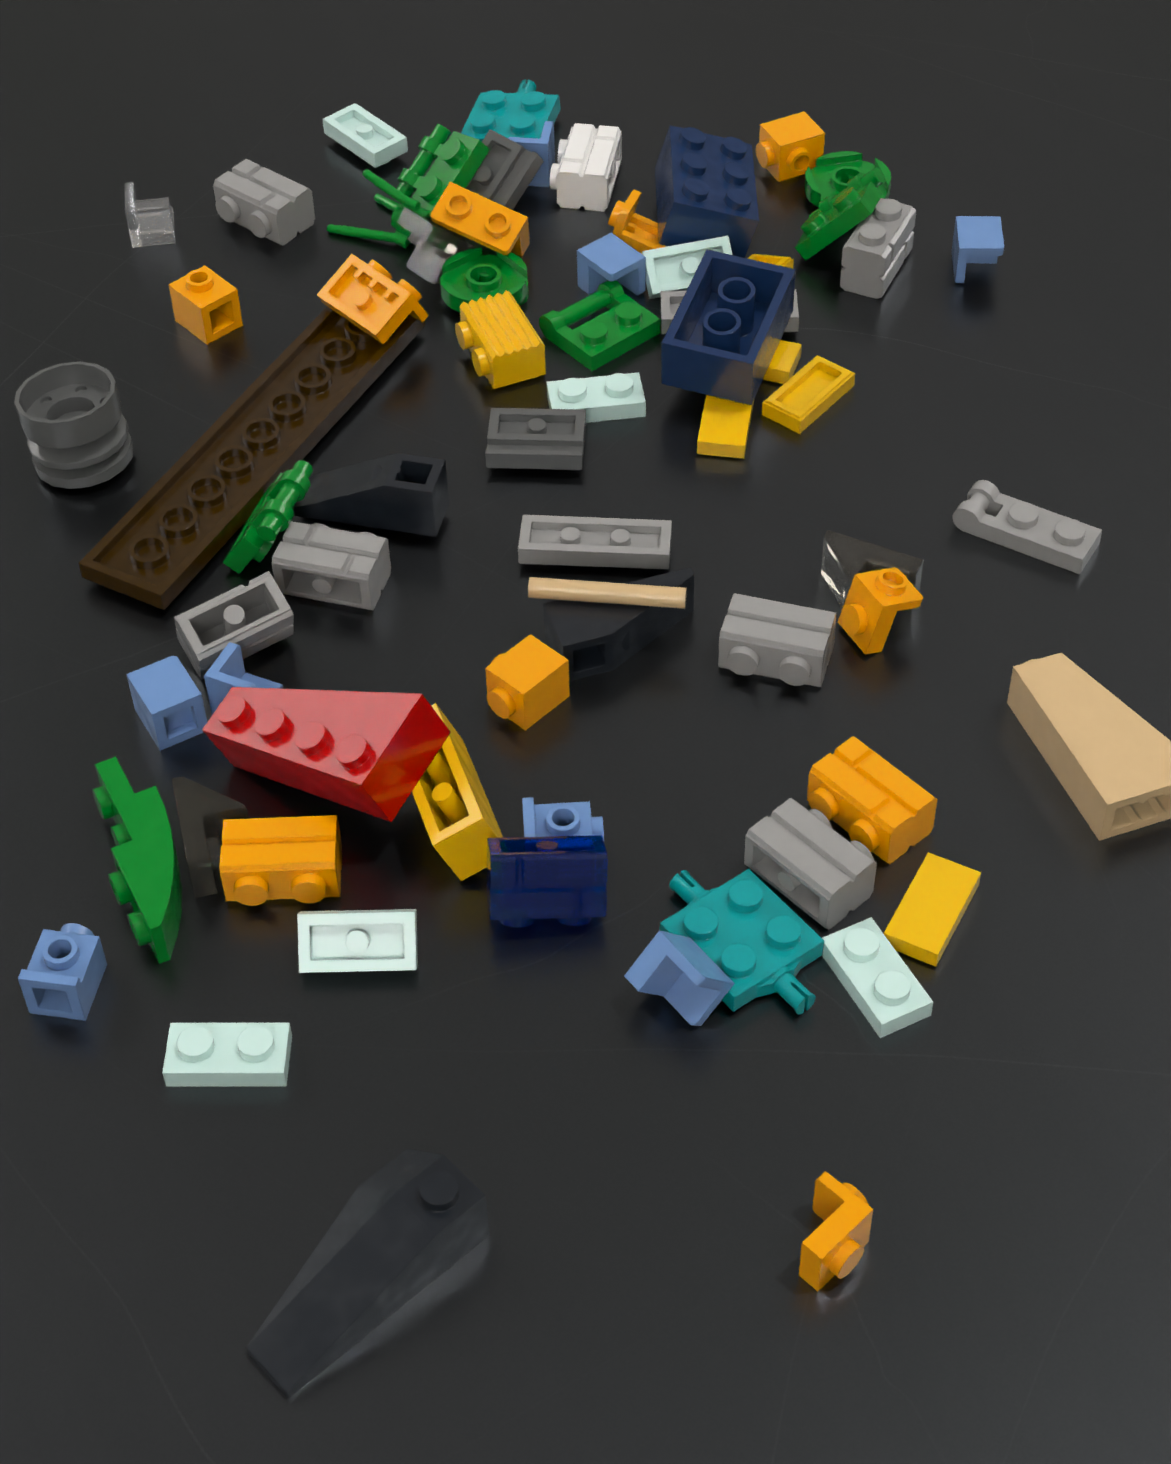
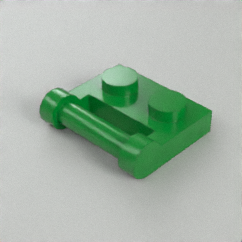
M607 280L598 286L596 292L559 312L551 310L539 318V327L549 341L592 372L660 334L661 319L626 295L619 282ZM605 307L609 309L573 330L569 328Z

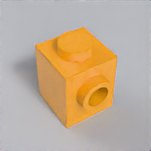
M805 111L760 124L759 143L756 145L757 160L761 167L766 168L778 182L803 175L808 167L810 170L816 167V159L824 155L825 132Z
M204 265L199 269L190 271L187 275L168 284L175 321L206 345L243 326L237 288Z
M531 634L506 653L496 656L490 665L485 668L488 705L499 717L503 719L508 718L525 731L570 697L568 659Z

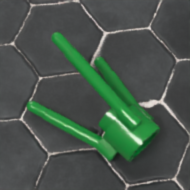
M365 169L362 173L364 178L399 202L397 203L381 194H375L374 196L376 202L393 211L391 226L396 229L395 233L345 225H327V231L330 233L392 242L404 248H407L411 241L424 245L430 240L436 224L431 221L430 214L432 211L421 207L419 201L406 196L368 169Z

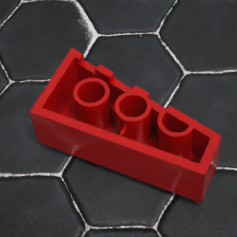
M232 687L202 729L234 767L389 822L393 821L451 733L424 695L419 693Z

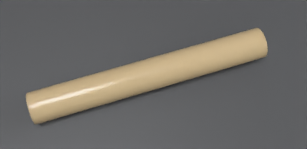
M530 577L528 583V598L681 609L686 607L687 588L538 577Z

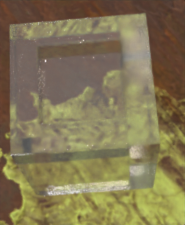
M125 183V213L132 248L176 243L173 207L170 206L169 197L137 200L134 183Z

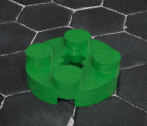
M854 151L828 153L816 159V167L811 170L809 167L807 168L805 173V195L813 205L819 208L820 201L830 194L837 195L846 189L848 181L857 174H866L877 167L885 176V182L878 186L877 189L882 194L881 198L888 199L891 187V172L882 161L876 158L874 165L870 162L862 161L863 153Z
M472 248L453 255L442 266V276L440 277L441 298L445 304L457 312H460L459 306L463 301L467 304L472 299L477 302L480 297L484 299L488 295L494 297L497 292L503 294L506 290L511 292L518 305L526 303L529 299L527 266L519 256L512 252L509 255H502L498 252L497 256L482 255V248Z

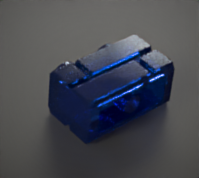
M602 835L487 838V904L490 920H500L505 926L519 928L532 925L535 919L557 918L562 924L581 926L590 923L592 917H606L608 857Z

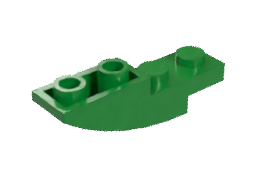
M115 756L95 764L100 786L92 789L96 805L103 820L113 817L116 823L115 826L110 828L116 844L115 847L111 848L117 871L108 874V878L119 905L122 906L130 903L134 911L127 914L138 945L141 947L149 943L158 963L161 964L171 959L178 937L182 914L180 865L166 809L157 787L153 786L134 793Z

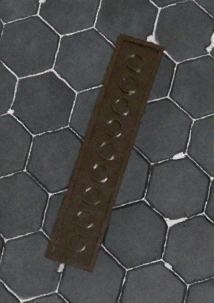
M326 307L78 563L82 578L165 610L248 520L259 500L278 475L292 469L295 462L304 459L426 326V322L422 323L409 314L383 345L344 317Z

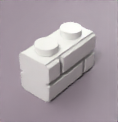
M575 123L571 127L568 140H560L558 164L553 163L550 171V189L557 190V204H559L560 208L580 209L581 206H584L585 210L602 212L608 208L622 161V131H620L619 127L600 125L596 129L592 124Z

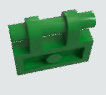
M437 124L430 136L425 135L418 145L420 152L409 169L404 168L397 178L400 183L396 189L410 198L412 196V199L421 203V207L432 211L449 182L463 188L467 187L490 149L479 139L456 131L451 135L447 128Z
M875 167L866 174H857L848 181L846 189L837 195L830 194L819 202V208L812 212L801 226L803 234L795 246V249L805 261L872 214L882 196L877 187L885 182V176L879 168Z
M299 460L295 462L292 469L278 475L252 511L224 559L223 564L240 574L251 559L258 563L264 559L274 544L278 533L286 530L292 521L295 503L305 498L311 486L309 478L313 473V468L308 462Z

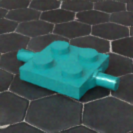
M526 79L521 81L516 93H504L500 90L480 92L461 133L479 139L481 142L490 129L506 138L540 139L545 121H553L555 123L561 110L559 95L543 94L536 91V84L529 79L527 84Z
M747 869L718 888L705 890L686 870H682L680 875L677 873L671 879L670 889L675 891L688 905L660 922L659 930L690 937L735 983L722 999L733 1012L756 997L772 993H778L797 1014H803L804 1008L806 1011L811 1008L816 996L795 977L800 969L823 955L824 940L750 869Z

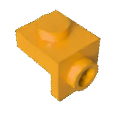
M633 189L626 202L618 200L613 208L608 221V225L614 227L612 233L639 253L667 247L659 244L658 223L635 213L642 193Z
M892 567L858 573L854 575L838 623L865 655L882 652L897 611L920 607L923 596L898 568Z
M823 1172L815 1180L812 1206L815 1214L823 1219L824 1222L801 1245L798 1276L816 1291H819L835 1275L842 1279L855 1268L864 1253V1246L869 1242L873 1208L869 1206L864 1195L856 1187L846 1182L840 1183L828 1172Z

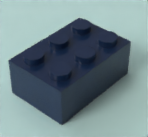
M670 125L655 166L659 244L668 247L728 236L732 254L745 258L759 223L752 144L744 143L735 137L722 138L705 134L692 127L680 128Z
M706 249L662 340L661 384L752 405L793 312L796 269Z

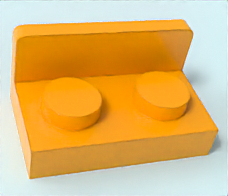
M449 182L430 214L433 223L502 255H509L512 252L522 257L530 244L527 216L452 182Z
M353 254L347 258L317 294L327 307L383 345L409 314L422 323L429 316L419 303L422 295L404 279H401L398 283L391 280L392 275L381 264L373 259L367 264Z

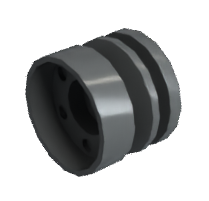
M81 361L60 363L38 371L27 378L16 391L14 405L21 427L28 439L27 446L32 455L34 468L40 479L54 487L67 489L91 487L110 480L122 472L131 461L134 445L128 432L127 421L122 414L123 405L116 380L108 369L95 363Z

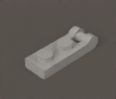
M987 480L975 482L967 494V500L961 502L952 515L954 524L966 533L1077 574H1081L1096 551L1102 534V529L1002 494L993 483Z

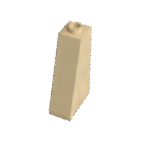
M1062 652L1040 659H1031L1023 664L1013 666L1007 704L1099 841L1171 819V741Z

